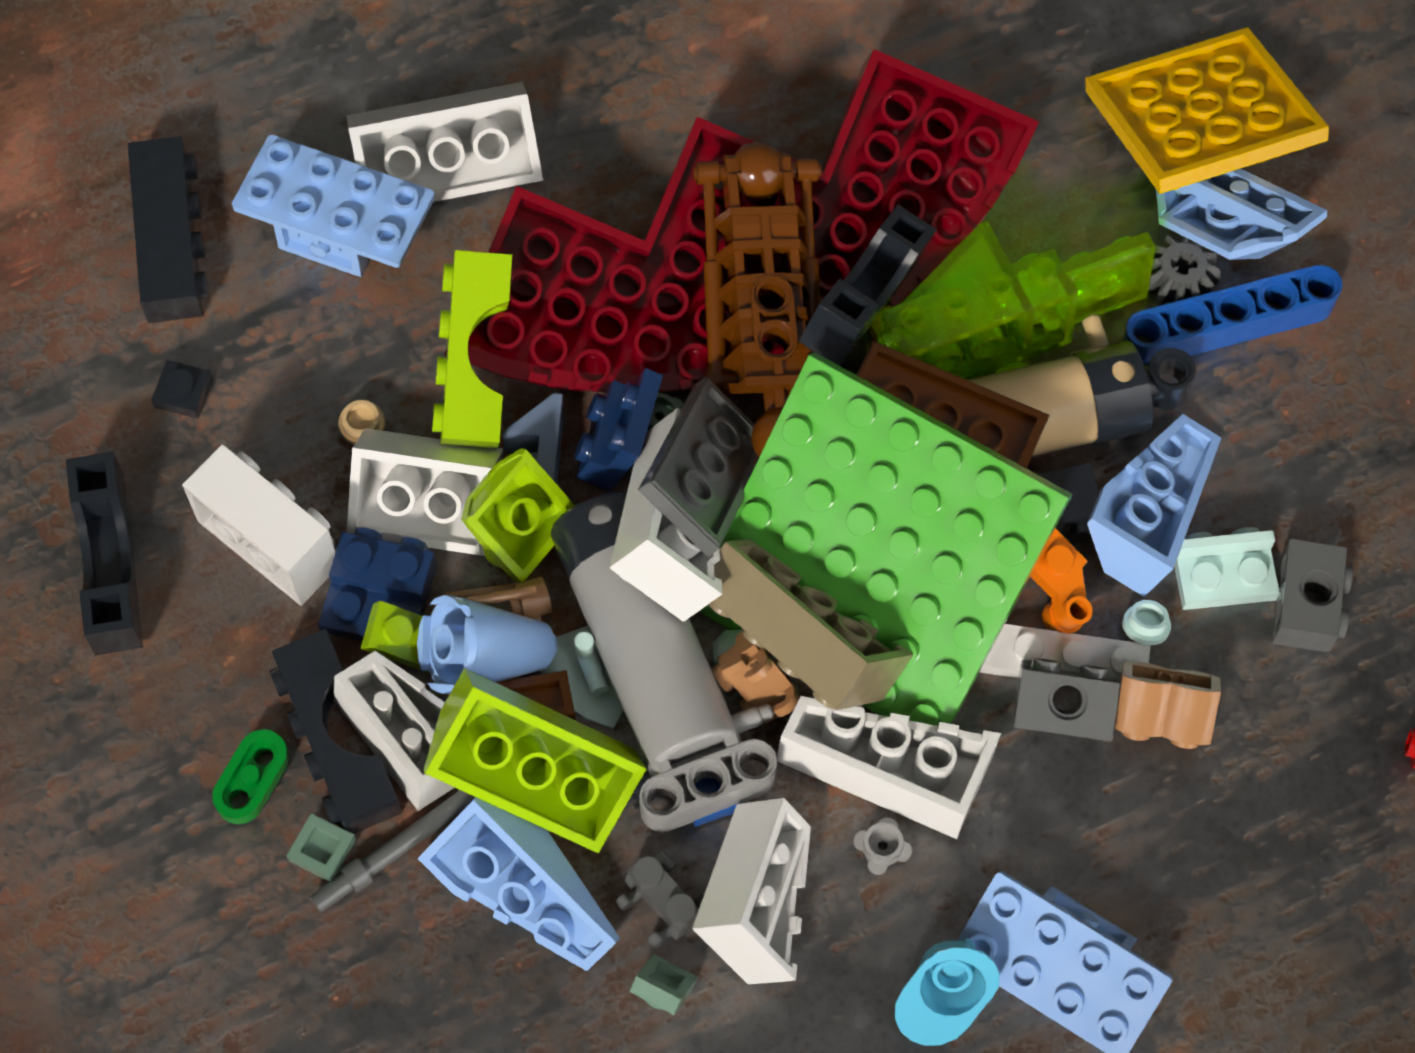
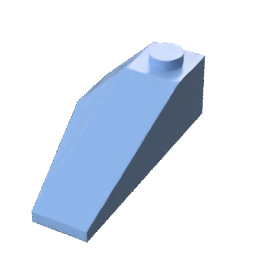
M1182 414L1100 490L1087 525L1104 573L1145 597L1173 570L1221 437Z

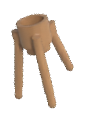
M542 577L531 580L526 579L520 583L465 589L444 594L456 595L482 604L507 601L510 612L538 621H542L541 616L552 613L550 597Z

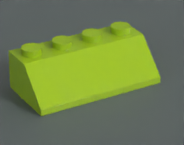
M466 668L463 669L440 711L424 766L425 774L596 853L600 852L646 771L644 763L634 748Z

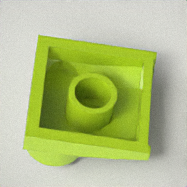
M521 448L496 463L466 498L461 520L483 546L484 555L488 562L495 567L502 568L513 581L520 583L528 578L553 548L554 543L550 535L553 523L564 512L575 505L526 449Z

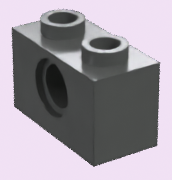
M1289 539L1280 561L1278 580L1280 594L1276 600L1272 644L1329 653L1338 637H1345L1349 621V610L1342 609L1343 593H1349L1353 578V566L1346 565L1347 547ZM1313 590L1318 592L1325 602H1312L1306 597L1304 591Z
M1032 658L1031 666L1020 664L1012 718L1014 728L1112 741L1120 682L1115 677H1109L1110 669L1081 665L1079 673L1061 670V662ZM1065 685L1074 686L1080 692L1079 702L1069 710L1059 709L1053 704L1055 691Z

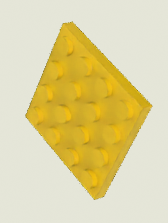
M1248 27L1085 78L1086 93L1159 194L1328 141L1329 126Z

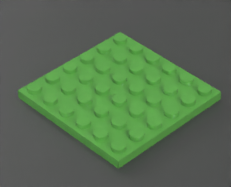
M814 352L808 355L743 490L745 497L720 549L725 541L751 539L799 573L801 580L798 584L801 587L810 586L826 592L838 601L835 611L842 616L849 617L857 622L864 619L879 630L874 637L876 640L892 651L895 650L896 646L901 645L913 654L884 700L862 706L882 716L890 717L891 713L910 716L909 721L935 726H938L939 722L952 724L1073 494ZM709 604L699 611L730 630H744L731 618H726L716 613Z

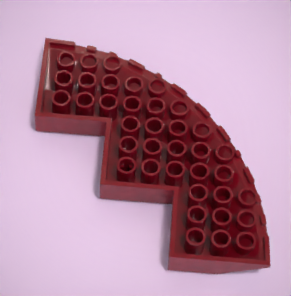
M873 49L862 66L821 166V177H818V181L812 182L815 258L819 259L820 301L824 299L839 278L844 281L872 241L878 229L899 204L937 229L915 268L887 303V305L893 308L901 304L939 271L982 223L1010 178L1016 172L1039 121ZM696 117L644 240L516 186L488 253L512 255L509 303L505 311L491 315L483 320L470 335L468 340V357L471 366L502 377L559 389L605 392L613 380L625 385L628 381L634 383L645 368L663 375L658 392L692 389L702 379V375L705 374L706 370H708L703 265L707 261L703 185H697L696 180H693V166L696 165V161H718L719 164H722L724 155H733L743 145L755 141L700 117ZM793 179L795 203L801 209L800 182H796ZM715 188L716 217L725 211L723 188ZM779 191L771 198L758 202L744 199L739 195L740 207L780 206ZM802 230L798 231V238L803 242ZM717 233L719 252L725 248V237ZM773 255L774 272L781 273L780 255ZM744 256L745 275L762 273L761 256ZM722 273L724 286L726 284V274ZM764 296L758 298L761 305L767 309L779 308L778 302L771 297ZM724 309V318L726 321L728 319V311ZM765 341L762 343L766 351L771 354H781L784 352L781 345L775 341ZM726 345L727 357L730 354V346Z

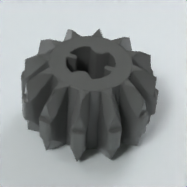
M1167 235L1162 240L1161 246L1153 245L1149 249L1147 254L1148 260L1143 263L1141 274L1146 279L1144 285L1145 294H1158L1156 303L1157 306H1161L1167 301L1172 303L1215 292L1214 286L1219 283L1221 277L1220 269L1216 267L1218 261L1217 253L1204 252L1206 247L1198 243L1195 245L1189 243L1190 240L1184 236H1181L1180 242L1177 243Z

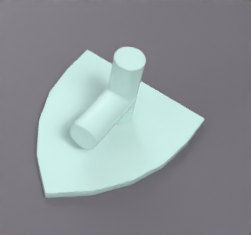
M585 626L557 636V653L546 669L540 670V673L546 674L567 670L574 712L588 721L614 730L624 711L589 627Z

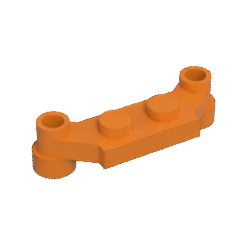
M1056 528L1030 577L1051 597V601L1046 604L1042 613V620L1046 629L1071 634L1077 632L1083 624L1087 623L1093 612L1091 603L1086 598L1082 570L1088 561Z

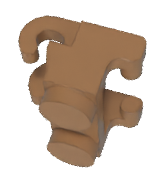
M741 631L735 638V645L717 657L719 663L713 666L711 671L717 682L726 692L736 688L743 698L739 700V704L743 711L752 707L758 708L766 704L770 705L774 716L772 719L764 722L767 724L793 711L800 696L796 685L780 670L769 656L768 651L749 642L744 637L743 631Z

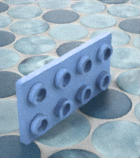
M269 135L237 192L232 206L235 212L272 224L279 249L362 277L369 263L368 258L395 268H399L402 265L435 196L434 191L278 136Z
M999 871L994 876L958 938L959 941L964 937L969 938L973 941L977 950L984 952L995 962L1000 973L999 986L1105 1053L1130 1052L1173 980L1170 974L1131 951L1137 941V938L1053 886L1042 896L1003 871Z

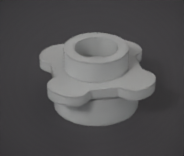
M882 818L879 823L872 825L867 831L861 830L857 832L854 837V847L864 853L868 860V870L875 875L884 874L887 871V867L897 861H908L912 854L911 845L903 840L898 824L892 818ZM884 842L888 847L886 850H880L878 844Z

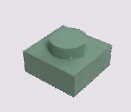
M311 813L286 856L289 862L331 882L335 879L354 846L356 838L354 834Z
M653 954L636 975L630 992L644 999L651 1007L665 1010L675 1015L691 994L698 976Z

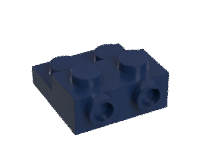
M645 368L634 383L628 381L625 385L613 380L603 394L596 393L586 415V419L591 420L589 434L584 433L574 456V459L579 460L577 479L611 491L636 462L641 454L662 381V374Z
M358 527L355 529L354 534L342 532L329 572L331 583L318 623L319 630L326 629L327 633L331 635L363 641L372 606L378 601H383L423 616L437 569L434 551H429V546L425 542L411 537L402 538L400 544L383 541V536L379 532L369 528Z

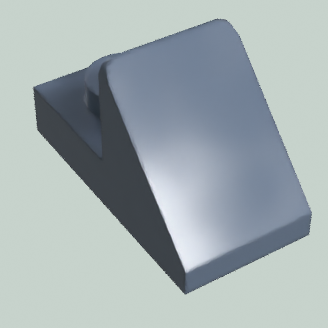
M562 394L550 395L502 433L504 450L506 452L514 453L521 448L526 449L557 485L565 415Z

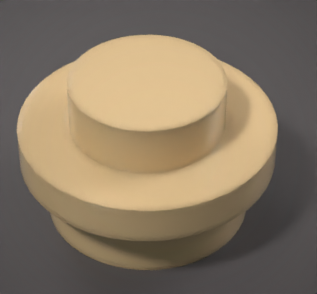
M356 400L343 409L339 416L338 425L343 438L355 445L365 428L384 431L386 422L382 410L376 404L366 400Z

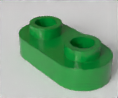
M256 730L248 734L239 744L213 789L212 799L219 815L227 822L244 824L255 819L262 811L289 763V752L284 740L277 733L270 730ZM263 753L273 754L272 761L267 765L256 763L257 758ZM239 794L248 796V801L244 806H232V800L235 796Z

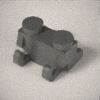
M664 850L654 857L649 853L634 864V867L627 872L624 881L631 889L635 886V889L628 896L625 893L622 894L615 903L622 912H625L643 898L663 921L666 927L661 932H653L648 938L649 944L654 949L659 948L672 937L677 941L684 934L687 937L694 931L692 928L704 897L701 894L693 901L668 873L677 865Z

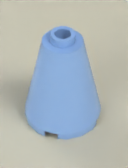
M443 595L434 598L430 604H436V607L431 616L423 615L419 625L417 640L418 662L421 671L430 672L434 683H428L430 688L441 694L451 693L464 668L493 682H499L544 670L550 665L557 653V639L547 623L456 595Z

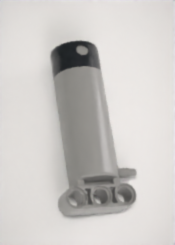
M606 493L589 498L564 512L553 523L550 535L651 776L641 787L639 795L641 819L653 831L667 832L736 804L762 796L771 789L776 776L777 758L775 751L762 740L752 739L743 742L739 733L762 725L763 722L772 719L774 714L771 706L766 704L731 715L690 618L683 622L609 568L627 493ZM755 760L763 763L767 770L759 776H750L741 769V766L747 761ZM703 778H712L720 783L721 788L715 793L705 794L697 790L695 785ZM663 795L673 799L675 805L668 811L659 812L652 809L649 803L656 796Z

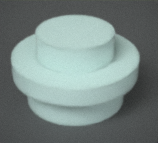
M1141 600L1125 612L1122 626L1126 635L1133 641L1143 645H1157L1168 638L1171 630V621L1166 608L1160 603L1152 600Z

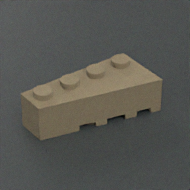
M751 539L725 541L720 549V561L714 564V575L722 580V595L709 603V606L716 613L726 618H731L744 629L743 635L749 642L767 649L778 659V666L785 673L794 678L801 679L814 690L813 696L822 705L830 709L841 710L884 700L912 658L913 654L901 645L896 646L894 651L890 650L874 638L879 631L877 628L864 619L857 622L849 617L842 616L835 611L836 604L838 603L836 599L810 586L801 587L798 584L801 580L799 573Z

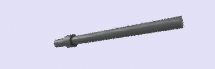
M458 791L361 861L355 858L340 869L341 875L310 896L312 902L322 913L354 890L355 893L360 892L373 883L372 876L456 818L476 797L464 791Z

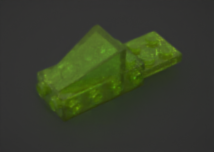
M989 222L981 223L901 304L882 311L881 331L877 332V341L884 346L963 379L977 378L1015 362L1023 361L1071 343L1074 324L1084 321L1088 316H1098L1147 298L1155 244L1148 232L1134 237H1121L1109 246L1090 253H1077L1065 262H1061L1053 248L1040 254H1027L1011 264ZM1042 323L1043 327L1035 328L1033 325Z

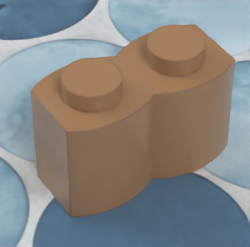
M1123 662L1119 681L1120 690L1114 724L1115 730L1121 731L1123 736L1137 741H1145L1150 737H1164L1169 739L1173 745L1185 749H1194L1199 745H1211L1221 695L1220 677L1192 670H1171L1143 662Z

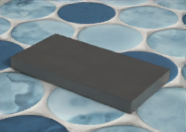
M705 376L692 388L638 490L708 557L720 548L745 497L743 490L759 457L756 455L751 441L754 423Z

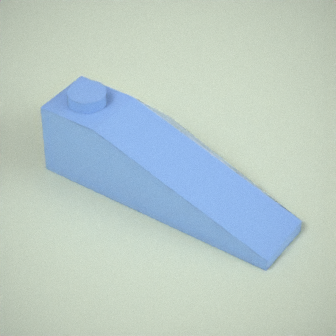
M477 797L418 858L452 894L466 902L473 898L494 911L493 917L506 925L512 921L532 932L537 943L586 971L620 939L546 829Z

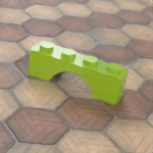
M455 250L453 264L444 263L442 291L451 292L450 310L440 311L439 338L447 339L446 357L437 356L435 385H444L443 404L434 403L432 432H441L440 445L497 449L500 443L503 395L484 385L474 373L468 357V340L474 329L483 320L507 309L510 295L512 255Z

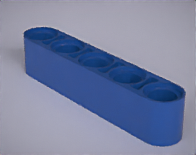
M1315 265L1145 309L1133 314L1129 318L1122 342L1128 341L1133 343L1139 352L1143 364L1151 362L1155 354L1164 349L1175 348L1192 356L1318 323L1327 319L1332 313L1342 290V279L1338 272L1331 267ZM1309 290L1319 291L1322 294H1324L1325 297H1316L1313 294H1311ZM1266 302H1276L1283 309L1272 308ZM1229 312L1235 314L1240 320L1227 319L1222 313ZM1179 324L1191 325L1196 331H1185L1180 328ZM1144 335L1152 339L1153 342L1143 343L1137 340L1135 336Z

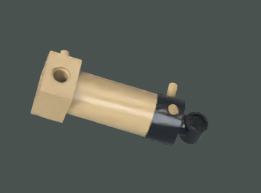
M1091 315L1083 321L1091 349L1074 352L1070 357L978 377L968 381L1050 415L1032 455L1034 457L1090 443L1096 445L1148 433L1152 429L1153 407L1161 410H1174L1181 407L1187 400L1196 375L1194 361L1184 351L1172 348L1157 352L1151 359V362L1143 364L1139 352L1133 343L1125 341L1109 345L1101 318L1097 315ZM1160 376H1172L1179 383H1166L1160 378Z

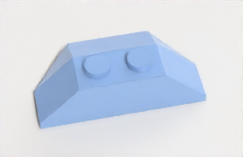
M1241 168L1159 194L1156 190L1160 225L1229 260L1260 259L1298 240L1327 218L1326 209Z

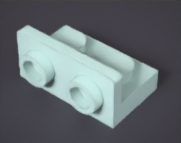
M1246 527L1232 532L1231 535L1212 536L1209 532H1198L1186 536L1174 565L1182 610L1276 601L1280 592L1271 552L1275 542L1274 531L1260 532L1258 528Z

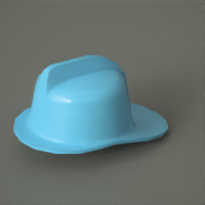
M964 937L961 941H942L930 947L924 953L918 969L904 986L895 1003V1020L900 1032L912 1042L925 1046L943 1045L957 1039L969 1028L999 988L1000 973L995 962L984 952L977 950L973 941L967 937Z

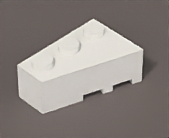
M376 651L334 676L335 704L375 756H380L385 769L418 811L455 788L424 773V766L439 714L445 703L443 700L426 690L424 683Z
M785 798L736 805L692 928L748 985L796 981L797 964L790 963L792 935L801 934L802 918L794 916L797 888H805L811 826Z

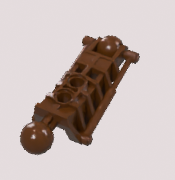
M756 141L743 145L733 155H724L722 164H719L718 161H696L692 174L693 180H696L697 185H703L707 261L703 265L708 370L702 375V379L706 376L724 394L763 393L765 413L755 422L751 436L756 455L760 457L808 355L814 353V351L800 343L799 340L821 302L819 259L815 258L812 182L818 181V177H821V164L818 163L817 158L795 159V162H791L789 153H779L770 144ZM793 179L796 182H800L801 209L795 203ZM723 181L725 211L716 217L715 184ZM779 191L780 206L740 207L739 195L744 199L758 202L771 198ZM802 230L803 242L798 238V231ZM717 233L725 237V248L719 252ZM773 255H780L781 273L774 272ZM744 256H761L762 273L745 275ZM722 273L726 274V284L724 286ZM764 296L771 297L778 302L779 308L767 309L761 305L758 298ZM724 309L728 311V319L726 321L724 318ZM765 341H775L781 345L784 352L781 354H771L766 351L762 343ZM726 345L730 346V354L727 357Z

